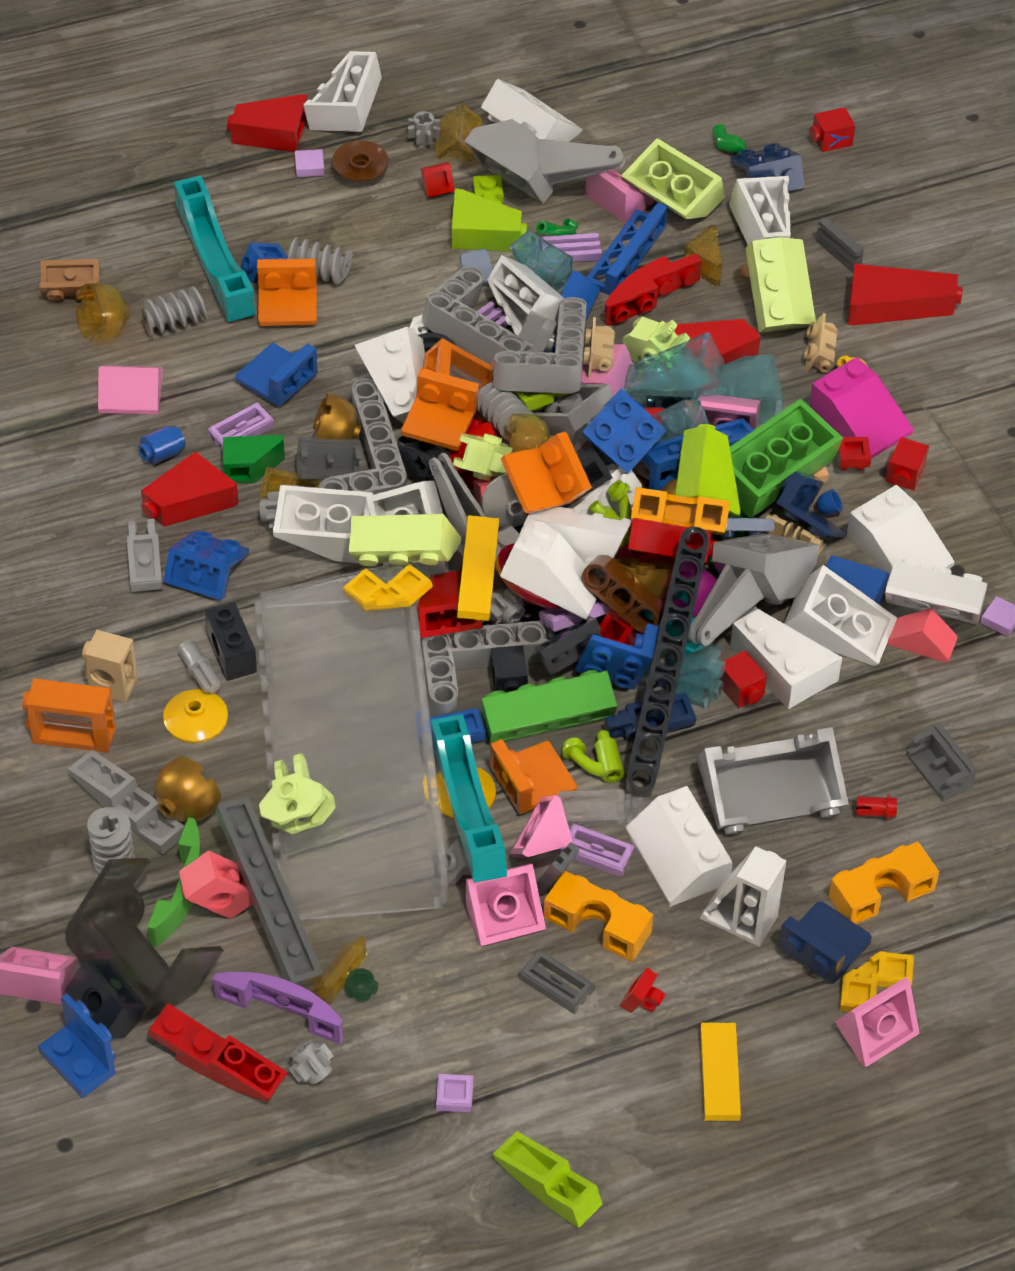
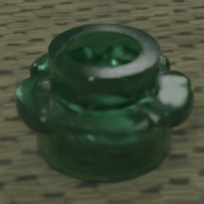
M355 969L346 978L345 993L348 997H354L357 1001H367L371 998V995L376 994L378 991V982L375 981L372 972L367 969ZM364 985V988H358V986Z

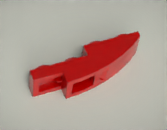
M695 253L671 263L666 256H663L629 275L616 287L605 302V326H611L641 313L649 312L657 307V297L667 295L670 292L700 281L702 263L700 257Z
M167 1003L147 1033L149 1037L175 1052V1060L222 1086L269 1102L288 1073L232 1036L228 1035L224 1039L169 1003Z

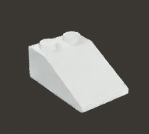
M422 481L366 497L371 516L443 514L435 481ZM439 561L436 565L408 562L405 566L383 563L387 582L409 564L426 577L449 572L447 561Z
M280 485L273 536L334 561L358 563L349 553L352 516H371L366 497L373 495V493Z
M893 486L850 512L846 536L883 571L891 574L894 562L902 563L903 559L917 561L921 563L920 567L933 570V566L947 569L954 566L953 558L918 504L899 486Z
M530 518L513 546L500 577L584 619H587L598 598L583 583L582 573L587 565L561 534L551 529L548 524Z
M822 565L809 575L797 597H795L784 624L832 652L876 666L880 662L897 617Z

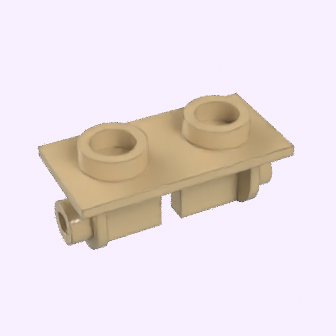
M824 312L816 322H811L806 332L808 345L803 356L806 359V373L812 367L818 368L822 373H828L834 367L835 351L833 349L836 347L837 328L833 323L825 322L826 313Z
M593 317L592 329L586 328L583 364L589 365L588 377H591L592 369L608 371L613 366L615 332L610 326H596V317Z

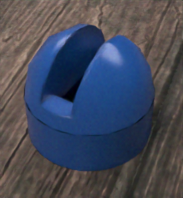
M834 489L828 490L819 496L817 509L820 513L834 515L842 512V501Z

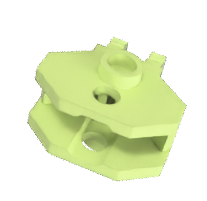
M640 317L633 323L634 329L632 332L625 335L622 339L623 344H626L631 359L646 374L664 380L672 374L682 359L681 348L685 346L690 337L686 333L678 336L674 332L677 324L673 320L665 323L663 320L657 322Z
M461 433L459 440L467 443L463 459L454 457V466L474 471L472 476L490 481L492 476L498 477L507 473L502 464L501 457L511 453L513 448L502 443V438L490 434H484V437Z
M301 753L293 756L294 774H288V767L284 760L274 762L276 780L272 781V788L259 803L261 816L271 821L274 828L291 835L322 825L336 808L334 796L322 784L310 778L306 759ZM308 817V819L304 822H301L299 820V818Z

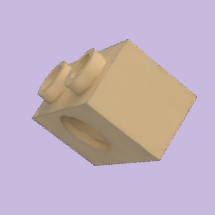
M96 630L92 640L85 643L82 651V659L86 663L85 678L88 679L90 686L111 688L112 699L126 703L138 680L133 639Z

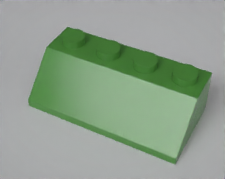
M801 398L730 446L740 509L750 518L780 498L783 493V483L789 475H793L795 471L813 475L832 462L837 455L843 437Z

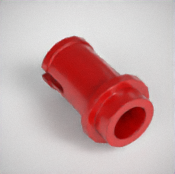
M887 794V798L857 795L856 816L886 817V820H890V817L896 818L897 798H891V794Z

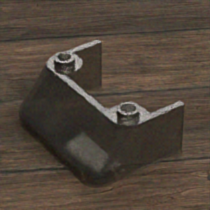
M148 858L109 859L69 921L65 931V938L69 948L82 964L85 960L110 959L147 1007L136 1023L148 1022L158 1016L167 1003L174 1006L194 994L200 988L224 950L221 946L182 948L169 967L137 927L143 917L145 906L142 896L135 887L151 862Z

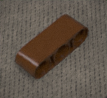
M599 555L586 566L582 573V580L585 586L633 628L642 633L647 623L659 626L665 603L609 555ZM595 568L603 570L606 578L599 577L595 572ZM619 589L626 590L630 595V599L622 597ZM643 610H649L655 619H648L644 615Z

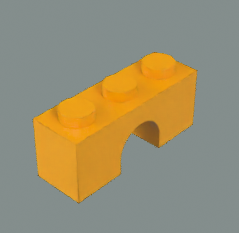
M636 487L631 519L640 518L684 527L695 526L711 531L713 534L725 536L730 501L706 497H682L668 494L665 491Z
M919 842L908 846L902 845L881 858H871L860 867L850 871L843 870L831 879L828 898L839 913L855 924H859L878 915L882 896L877 889L882 887L893 888L902 895L906 902H909L936 889L939 870Z
M564 871L544 899V919L572 933L579 923L586 919L593 918L603 921L606 927L603 933L602 948L630 962H633L652 933L654 914L639 904H632L620 898L611 890H604L589 883L586 878L580 875H573Z

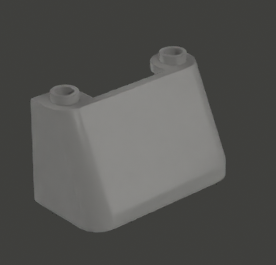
M833 727L818 729L816 734L797 735L792 739L739 748L731 746L727 747L724 752H722L721 746L705 748L696 757L717 830H724L725 835L743 832L744 826L818 813H820L821 818L840 815L839 809L849 805Z

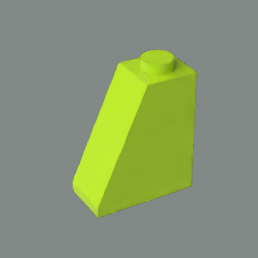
M455 189L452 249L520 252L521 240H526L527 223H521L522 211L463 189Z
M699 424L696 428L684 430L675 495L690 498L706 497L730 501L728 518L740 516V505L728 436L717 431L716 427L710 424Z

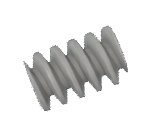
M298 237L294 238L289 249L288 259H316L317 279L321 277L323 281L327 282L332 279L334 284L343 282L351 267L352 250H348L343 257L340 247H337L334 254H331V245L326 244L324 250L320 251V242H315L311 249L309 248L310 242L308 239H305L302 245L299 246Z
M194 286L188 288V295L184 290L177 291V298L174 294L168 293L166 294V300L161 296L155 297L154 304L150 299L144 300L141 310L144 325L150 337L153 336L154 327H157L160 333L163 334L165 333V324H168L173 331L176 330V321L178 320L183 327H187L188 317L191 318L194 324L198 323L199 314L206 320L203 299Z
M493 382L486 384L480 389L477 410L504 439L516 442L524 439L533 431L536 417L512 391L499 390L494 387Z
M114 807L99 808L91 814L87 823L94 869L100 876L117 878L129 872L134 865L135 853L131 824L128 816L122 810Z

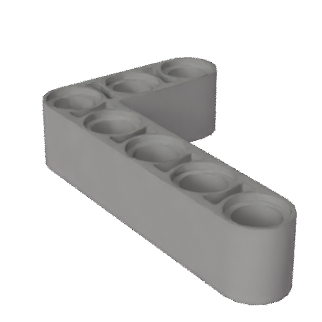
M475 267L461 268L428 295L422 316L423 325L435 333L446 335L458 347L491 365V359L495 354L502 351H531L532 344L471 308L478 302L484 282V274Z
M568 297L561 300L555 353L502 351L495 354L494 387L504 391L567 394L579 391L582 382L586 301L576 297Z
M368 378L357 380L352 386V402L357 413L356 423L361 424L360 436L371 470L326 478L320 483L319 488L372 492L375 495L407 486L406 471L381 393L374 380Z
M530 621L486 625L479 629L424 637L422 639V664L430 716L434 717L458 712V686L455 671L491 667V648L523 645L526 664L543 663L534 648L567 628L554 632L545 623Z

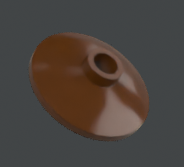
M363 140L348 142L340 146L335 151L332 160L335 171L341 177L358 182L373 180L381 176L388 167L386 151L376 143Z

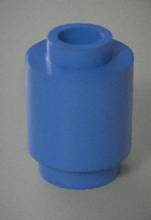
M166 426L141 437L138 450L144 461H149V463L155 465L179 454L181 449L185 448L186 443L181 430L177 426Z

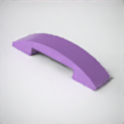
M253 972L217 973L213 978L215 998L245 1009L253 998L307 1018L309 1033L341 1044L343 1040V1021L338 1014L320 997L295 983L275 976Z

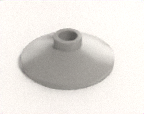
M507 473L495 478L485 489L482 497V509L487 517L499 518L500 527H516L525 523L530 513L524 512Z

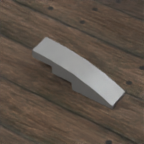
M90 750L68 768L69 774L103 807H114L122 810L129 818L131 831L162 855L180 841L185 826L173 818L165 817L158 808L157 800L138 788L134 777L94 750Z

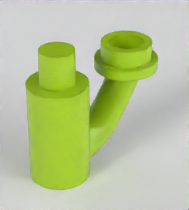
M618 480L607 490L609 499L612 502H618L620 517L610 506L604 507L598 500L589 506V510L593 514H604V518L621 521L623 518L631 519L632 510L627 495L630 486ZM632 523L620 547L624 546L629 542Z
M602 730L596 735L598 741L594 747L598 762L585 755L586 746L581 739L570 738L563 743V757L573 759L588 773L602 777L608 783L617 782L625 776L617 742L615 739L610 738L608 731Z

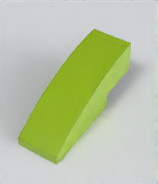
M518 1131L493 1153L494 1159L525 1189L555 1213L578 1228L603 1205L597 1185L570 1169L568 1160Z

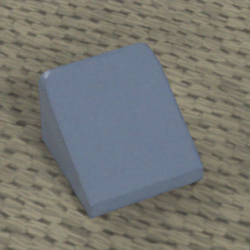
M481 249L461 254L460 269L463 267L479 269L484 274L483 285L489 284L487 279L493 268L487 250Z

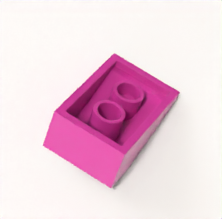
M858 357L853 358L812 383L809 407L842 437H868L871 459L898 443L900 437L906 438L913 434V427L878 375Z

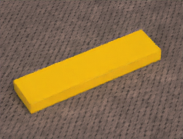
M468 515L457 618L489 621L499 518Z

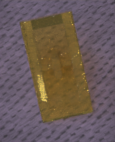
M709 225L685 245L684 257L696 253L702 260L700 277L714 286H720L722 261L716 225Z

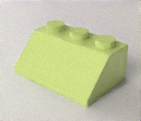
M658 138L621 175L622 180L657 202L668 206L670 210L685 219L707 217L725 198L723 182L720 176Z
M778 237L752 241L745 249L759 333L809 327L811 322H816L803 240Z
M444 514L352 516L349 553L360 565L368 567L376 566L378 563L405 566L408 562L436 565L439 561H450L461 543V536Z

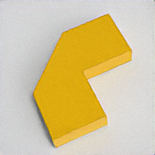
M409 564L387 584L365 568L342 589L348 598L365 611L410 607L433 585L428 577Z
M879 951L858 969H853L845 974L842 980L840 1011L850 1012L876 996L877 986L889 988L906 977L910 980L912 987L914 955Z

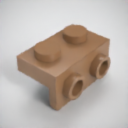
M99 259L41 260L39 290L42 297H46L49 300H62L66 296H76L77 299L87 300L93 298V296H100Z

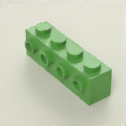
M590 670L576 678L558 677L544 685L526 684L519 687L517 691L508 693L504 691L491 692L485 698H482L480 711L489 744L501 739L507 742L605 720V717L615 715L617 703L608 672L598 673L597 670Z

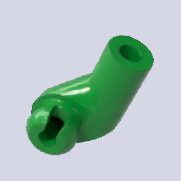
M717 124L713 127L712 131L716 145L720 151L738 154V151L746 149V142L739 136L728 134L725 125Z
M566 218L563 221V226L541 220L537 223L536 231L544 236L577 234L575 231L578 228V222Z

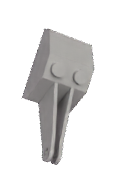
M513 119L476 127L464 141L480 166L494 175H501L502 180L541 204H544L552 194V184L618 170L625 164V156L617 146L539 139L535 135L537 131L526 122L520 124Z
M581 384L579 391L564 397H554L553 403L545 405L540 410L532 411L536 420L548 429L551 437L557 433L567 432L574 447L583 436L582 431L605 407L604 405L614 394L609 384ZM641 459L632 471L650 480L651 468Z
M442 453L438 456V459L436 457L430 459L429 466L436 481L449 522L461 536L460 545L450 561H447L448 570L450 572L462 571L468 515L487 516L457 473L449 456L446 453ZM499 526L492 593L500 587L508 588L498 574L496 559L502 548L516 542L519 533L513 526Z
M770 533L714 542L712 562L720 576L690 626L689 641L702 646L710 645L718 635L764 597L765 602L772 604H782L784 599L797 597L817 564L819 545Z

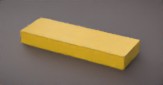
M701 1023L704 1121H740L736 1023Z

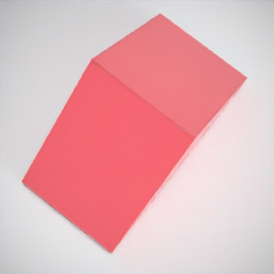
M931 607L898 617L887 645L948 663L958 636Z

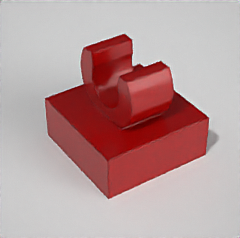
M444 162L421 168L425 195L427 197L455 191L450 163Z
M843 437L838 450L839 465L842 471H847V468H858V471H862L864 467H870L871 454L868 437Z
M646 967L634 979L619 1006L632 1013L641 1005L643 1009L652 1013L656 1006L661 1004L666 995L662 990L652 986L658 974Z

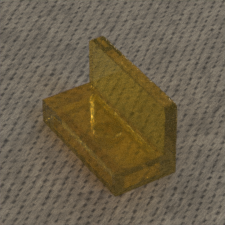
M462 103L440 119V139H437L435 156L438 159H441L453 150H456L469 162L475 159L464 141L474 128L481 127L482 118Z

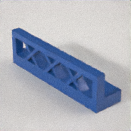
M657 203L650 214L636 209L586 277L600 287V292L611 295L616 287L636 270L666 228L668 206ZM638 221L643 222L637 230L635 226ZM630 240L626 247H624L623 241ZM618 257L611 265L610 259ZM606 275V283L599 281L596 278L598 276Z
M743 418L715 426L717 431L728 436L729 446H732L755 430ZM683 435L655 443L642 458L651 468L648 489L660 491L667 482L678 479ZM673 469L666 479L660 480L661 472Z

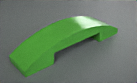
M188 817L178 844L180 861L185 864L184 867L201 856L198 827L195 818ZM181 878L171 902L157 900L148 924L150 946H159L173 934L193 905L192 902L186 900L182 893Z

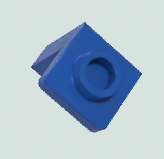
M250 243L242 258L241 267L251 282H258L257 260L288 259V256L280 244Z

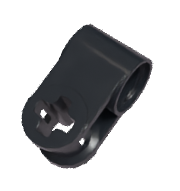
M401 436L397 439L405 471L418 475L421 478L431 474L430 459L434 457L438 459V456L442 453H446L450 458L451 453L448 448L406 436Z

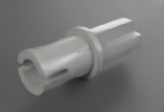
M188 640L183 642L178 648V654L186 663L189 676L196 679L203 692H207L209 695L215 694V691L220 689L221 683L211 669V661L203 656L195 641Z

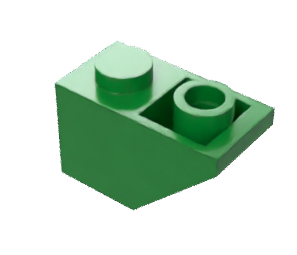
M284 435L223 437L224 474L237 484L256 483L285 460Z

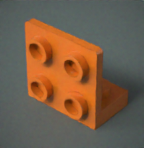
M316 259L257 260L259 326L316 325Z
M421 368L417 376L416 398L403 424L401 434L458 451L462 444L459 440L461 433H467L478 407L479 384Z
M567 432L557 433L538 448L509 453L501 457L502 464L522 508L527 514L570 504L592 488Z
M503 739L490 744V768L519 815L533 810L542 796L556 795L562 798L577 791V784L549 741L541 742L516 753L513 749H508Z

